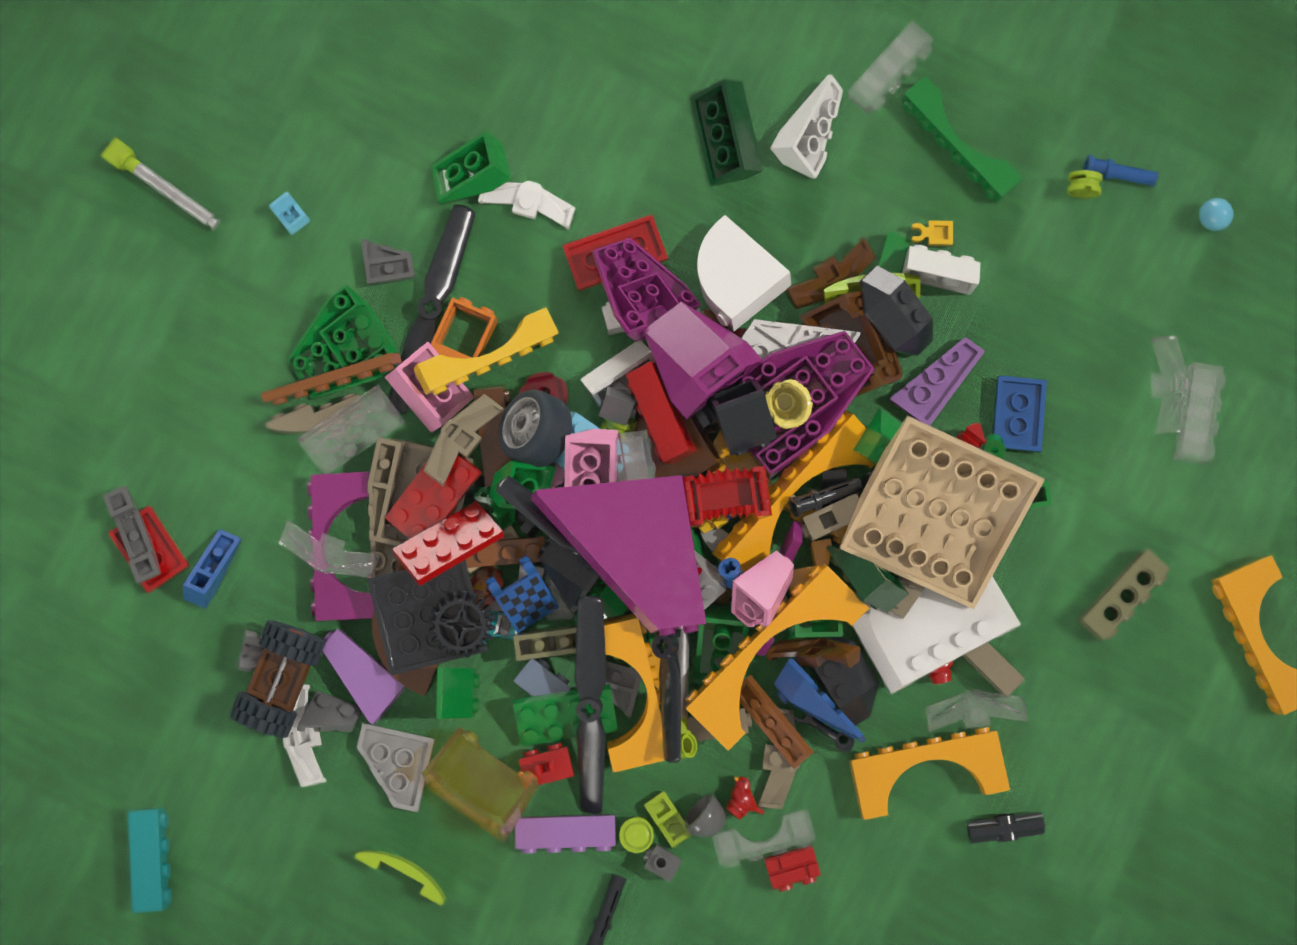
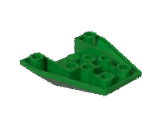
M345 285L326 300L288 357L287 362L298 379L302 381L385 354L397 353L396 344L371 306L348 285ZM380 370L372 372V377L360 380L358 377L351 378V383L337 386L335 383L329 385L330 389L327 391L316 393L315 390H312L308 394L314 400L380 379L388 372L380 373Z

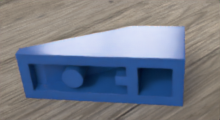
M221 529L217 531L183 584L184 600L202 608H207L227 572L241 542V538Z

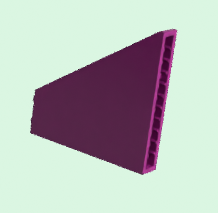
M682 475L536 490L531 495L532 501L650 633L659 632L660 636L675 634L674 630L683 629L684 633L699 631L698 627L706 624Z

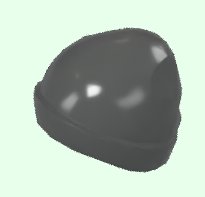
M709 793L702 797L688 811L685 828L689 834L706 838L717 834L725 826L724 809L713 794Z

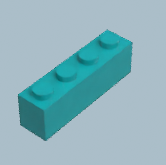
M165 808L128 811L132 913L163 911L169 908V904L172 901V891L168 889L171 867L167 863L170 842L166 838L165 829L168 828L169 818L168 814L165 813Z

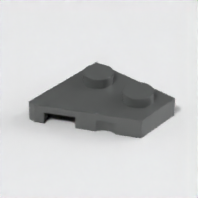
M361 239L366 279L369 286L416 278L411 253Z
M606 661L607 680L605 685H611L613 703L625 715L631 717L642 677L635 668Z
M317 691L299 721L297 731L305 732V728H320V732H330L333 730L352 732L362 711L359 706Z

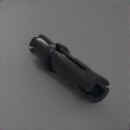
M612 874L598 916L593 919L592 923L594 926L586 945H603L608 930L612 928L611 921L627 882L626 878Z

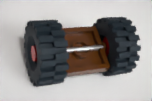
M267 620L258 642L264 648L247 691L238 692L229 717L234 721H238L237 723L245 725L247 728L255 729L257 732H263L266 735H273L278 738H287L297 716L296 711L293 709L311 665L317 666L326 641L292 625L275 620Z

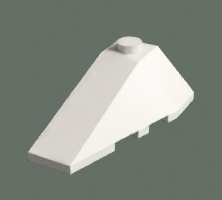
M832 74L827 75L782 127L770 148L782 164L812 179H816L826 161L827 152L825 147L827 140L832 137L833 132L830 131L832 119L837 117L843 89Z

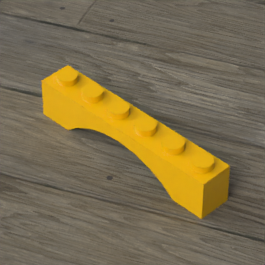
M545 307L525 316L519 322L509 341L492 353L466 359L451 358L439 354L417 364L413 370L425 394L428 395L433 392L434 396L447 391L446 386L454 382L456 386L469 381L468 376L474 373L477 376H481L491 370L490 366L498 364L499 367L511 362V357L519 354L520 357H523L533 352L532 347L540 344L542 348L553 343V338L559 332Z

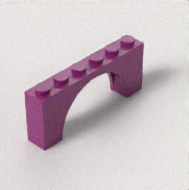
M370 472L311 475V481L307 483L308 495L312 497V505L308 506L309 520H312L313 528L309 530V542L313 544V553L310 554V567L314 568V578H311L310 587L311 592H315V602L311 604L312 617H315V621L372 619L374 605L371 593L358 592L344 585L331 570L326 556L328 531L336 517L350 505L369 499L367 485Z

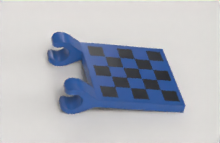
M528 556L519 560L527 575L502 590L494 577L485 581L490 592L517 633L559 608Z

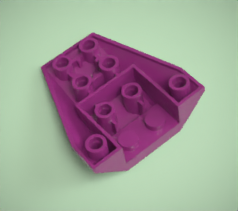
M631 238L595 249L592 252L613 315L626 334L636 342L646 339L643 330L680 302L685 303L694 310L701 306L688 286Z
M680 302L643 330L670 401L686 420L703 408L710 396L740 373L743 376L763 361L747 341L683 302Z

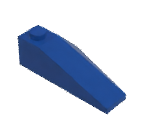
M791 658L774 683L778 690L775 693L784 704L789 702L794 708L863 743L866 740L864 735L840 709L837 710L835 708V704L830 698L818 690L819 688L810 676Z

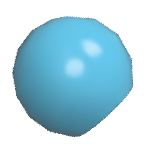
M1212 198L1204 202L1199 210L1201 224L1210 231H1219L1227 228L1234 216L1231 204L1222 198Z

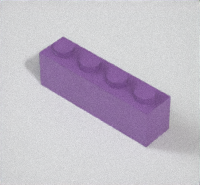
M615 814L516 817V849H522V853H537L539 848H546L547 853L561 852V848H571V852H584L586 847H596V851H610L611 846H616Z

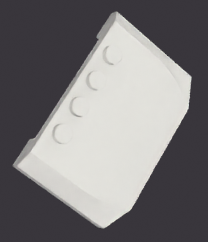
M992 576L975 609L925 587L904 619L892 611L886 613L879 608L875 610L866 602L865 604L869 609L852 627L891 695L983 644L1014 630L1021 624Z

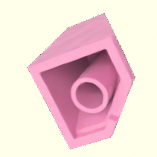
M776 550L733 580L731 613L748 627H754L757 624L768 626L792 582L794 564H792L791 560Z

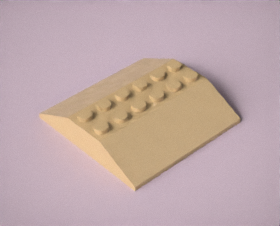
M907 416L882 453L854 510L840 549L871 561L890 572L975 609L1045 479Z

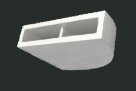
M726 215L715 223L705 236L697 260L701 291L707 305L716 315L719 323L724 327L728 326L734 332L791 286L790 271Z

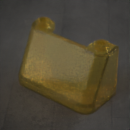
M459 727L421 774L427 787L434 794L501 842H505L539 787L538 779L527 770L524 773L521 771L515 772L481 748L478 742L479 737L469 729L464 731Z

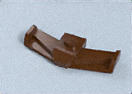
M862 237L839 263L834 256H830L813 267L816 278L790 286L784 291L796 310L824 300V289L837 282L859 276L873 262L875 256L866 238Z
M830 638L779 640L769 648L766 655L768 661H774L778 657H796L798 665H805L810 668L822 666L823 662L827 659L843 663L847 668H852L860 660V647L831 640Z

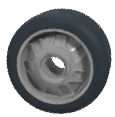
M527 390L522 392L509 403L502 415L498 431L501 449L509 458L539 468L550 465L565 450V437L572 432L570 410L563 401L543 391Z

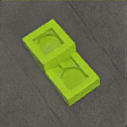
M665 791L644 804L673 849L692 836L685 828L684 819Z

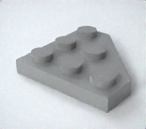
M362 723L357 749L368 763L379 785L384 789L392 806L419 812L435 738Z

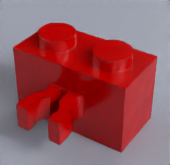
M562 743L547 746V752L538 753V749L524 752V758H520L519 763L525 788L575 776L568 746L562 747Z

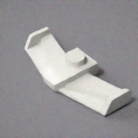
M531 181L524 183L506 182L494 191L480 194L478 199L480 204L513 205L512 213L534 220L536 219L537 212H540L567 230L570 229L576 210L574 206L543 189L540 184Z
M303 685L293 709L296 711L297 716L289 736L283 738L284 748L287 750L301 787L327 782L323 778L312 750L313 747L322 745L319 728H305V732L297 731L298 723L308 708V690L310 685Z

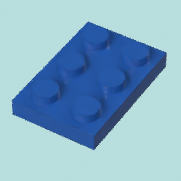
M1009 376L997 377L993 434L1000 435L1003 438L1006 450L1042 452L1047 380Z

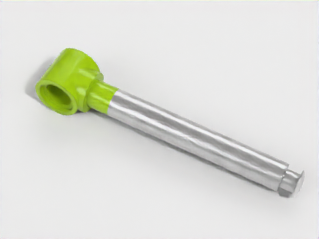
M116 137L113 138L100 155L119 171H130L203 225H209L212 231L220 225V219H215L214 214L137 160L134 151Z
M681 629L680 637L676 638L679 642L677 655L681 672V759L695 756L697 741L694 735L691 734V731L688 730V710L684 706L687 702L685 698L688 695L690 633H684L683 629Z

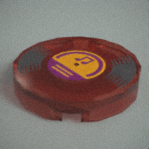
M494 566L483 567L471 579L474 593H477L476 602L478 603L482 598L486 600L481 606L482 608L486 604L490 606L496 600L485 581L494 577L501 589L503 586V579H501L503 573Z

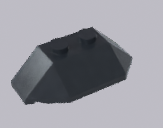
M875 266L860 280L864 314L890 349L913 356L920 355L933 341V318L906 281L879 266Z
M840 637L830 638L831 640L856 646L853 640ZM861 652L859 662L852 668H847L843 663L828 659L823 662L822 666L812 668L831 701L835 704L836 709H840L855 726L871 717L879 681Z

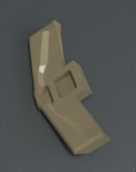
M484 394L455 417L449 419L440 429L441 433L423 471L444 487L458 453L467 459L482 440V437L475 432L503 412L504 408Z
M779 709L796 729L794 710ZM765 744L762 769L771 770L758 806L782 809L795 773L800 768V765L793 769L775 745Z

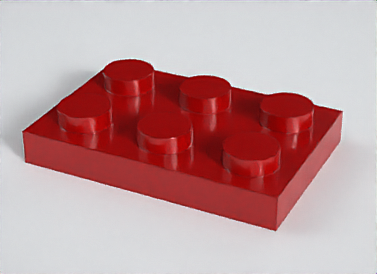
M147 506L140 511V514L153 543L161 572L160 575L141 583L146 592L151 593L190 567V564L152 506ZM116 527L108 534L128 563L130 558L118 527Z

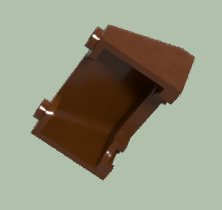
M862 290L844 294L800 316L802 325L861 333L855 344L874 367V371L855 398L902 378V368L895 351L890 349L864 314Z

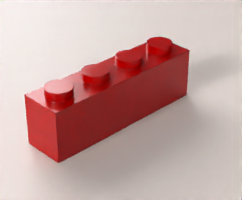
M650 361L626 374L629 381L627 382L628 389L636 397L638 402L636 404L637 410L647 423L646 432L655 442V453L658 459L663 461V463L674 464L696 453L697 450L683 417L670 401L656 363Z

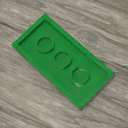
M608 684L604 686L600 697L603 704L600 716L605 733L618 731L611 685ZM578 690L513 699V709L521 746L577 738V727L580 721L576 712L580 701ZM587 704L586 709H588V713H592L594 709L591 708V704Z

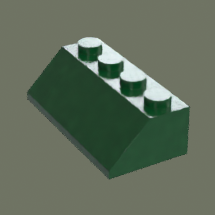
M722 79L691 96L690 99L710 186L745 180L762 172V163L743 82Z

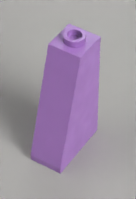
M337 629L334 632L332 630L324 638L326 644L323 652L367 720L371 724H376L407 687L391 676L384 665L344 631Z

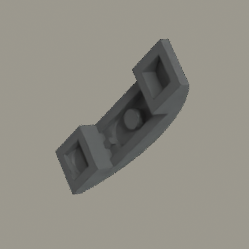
M122 486L104 494L103 498L109 514L116 522L130 558L128 563L136 583L140 584L160 575V567L153 543L127 486Z

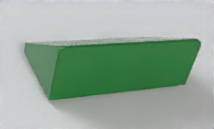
M888 231L878 266L890 273H901L910 240L892 231Z

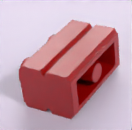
M811 844L764 858L771 886L773 889L778 888L779 892L792 889V884L802 881L803 885L814 883L817 881L816 877L821 876Z

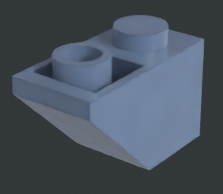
M538 658V660L530 659L514 680L516 684L532 696L571 690V687L568 686L570 680L559 672L557 675H554L548 670L551 665L542 658Z

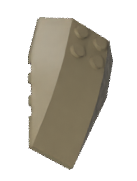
M377 438L367 485L369 493L368 515L370 516L371 578L398 571L397 558L394 556L393 548L409 540V538L385 519V516L426 464L434 448L432 446L406 440ZM468 457L467 460L473 464L474 459ZM465 496L462 498V500L458 503V505L455 507V509L449 516L462 510L465 501Z

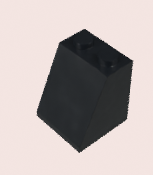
M755 378L716 392L709 397L730 455H743L750 448L755 446L764 447L771 444L772 440L777 439L764 391Z

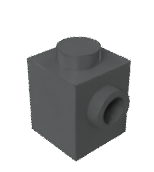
M607 386L598 416L626 425L629 418H634L637 410L636 404H634L635 395Z
M656 843L654 848L650 846L643 857V860L646 861L644 867L668 882H671L683 861L680 856Z

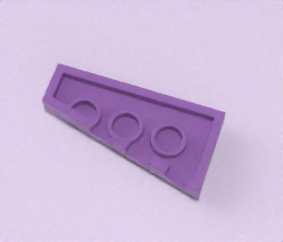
M963 338L936 362L893 395L889 401L912 418L930 426L985 351L968 338Z

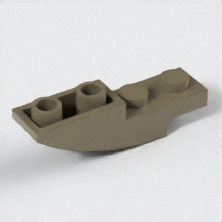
M353 393L342 397L341 402L337 404L328 403L319 407L318 412H316L312 405H298L293 408V412L286 415L284 413L274 415L270 418L271 421L265 424L271 431L283 434L306 435L323 433L348 425L344 416L365 408L366 405L359 394L355 396Z

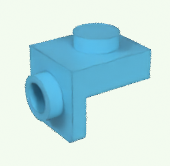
M285 192L269 205L291 235L310 222V219L288 192Z

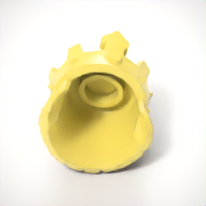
M792 379L783 382L777 381L769 392L765 391L764 393L771 418L774 419V424L783 429L799 427L809 418L813 405L811 402L812 398L807 388L798 383V381Z

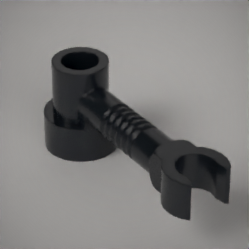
M806 714L804 719H798L794 716L796 722L800 724L805 723L831 738L840 752L846 753L853 749L855 741L848 735L836 731ZM843 737L849 739L845 745L840 744V739Z

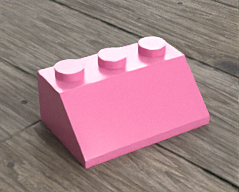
M426 342L386 375L385 379L432 433L467 405L474 396L464 384L456 386L455 382L446 386L448 390L434 396L433 392L428 395L425 394L413 368L417 364L439 355L432 345Z
M591 429L566 435L564 487L617 482L618 430Z

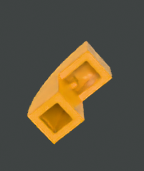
M831 538L810 543L813 566L793 570V579L788 588L789 596L792 588L799 583L804 584L810 578L808 574L817 565L821 567L823 564L828 566L831 554L826 547L828 545L832 546Z

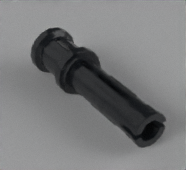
M856 477L819 491L811 489L808 490L807 494L798 497L795 495L790 496L788 500L792 514L797 518L804 512L820 510L824 504L861 493L863 485L861 480Z

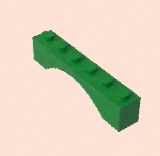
M926 75L904 93L901 101L904 109L909 114H914L918 118L920 126L935 136L936 143L951 153L952 160L957 165H962L968 171V177L973 182H978L984 188L983 191L989 199H994L998 203L1021 182L1023 177L1007 161L982 155L970 148L958 137L946 118L942 104V92Z

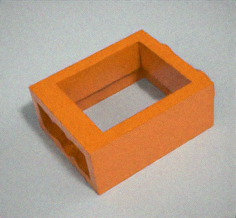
M452 297L431 342L432 347L438 354L451 358L466 359L482 356L498 322L497 317L494 315L495 312L483 306L481 309L472 306L473 302L463 297H460L459 300ZM458 310L488 323L473 357L442 345Z

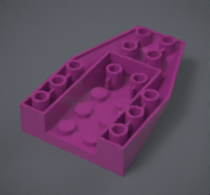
M842 331L771 353L746 375H740L721 390L755 378L764 393L765 391L769 392L777 381L783 382L790 379L798 381L809 391L813 405L811 414L804 424L799 425V427L783 429L774 424V419H772L777 439L772 440V443L767 446H755L748 451L759 466H765L768 479H771L832 430L870 377L874 367L846 331Z

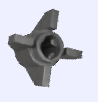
M249 630L244 632L243 644L236 667H239L238 670L253 671L256 669L264 649L258 644L261 636L256 632Z

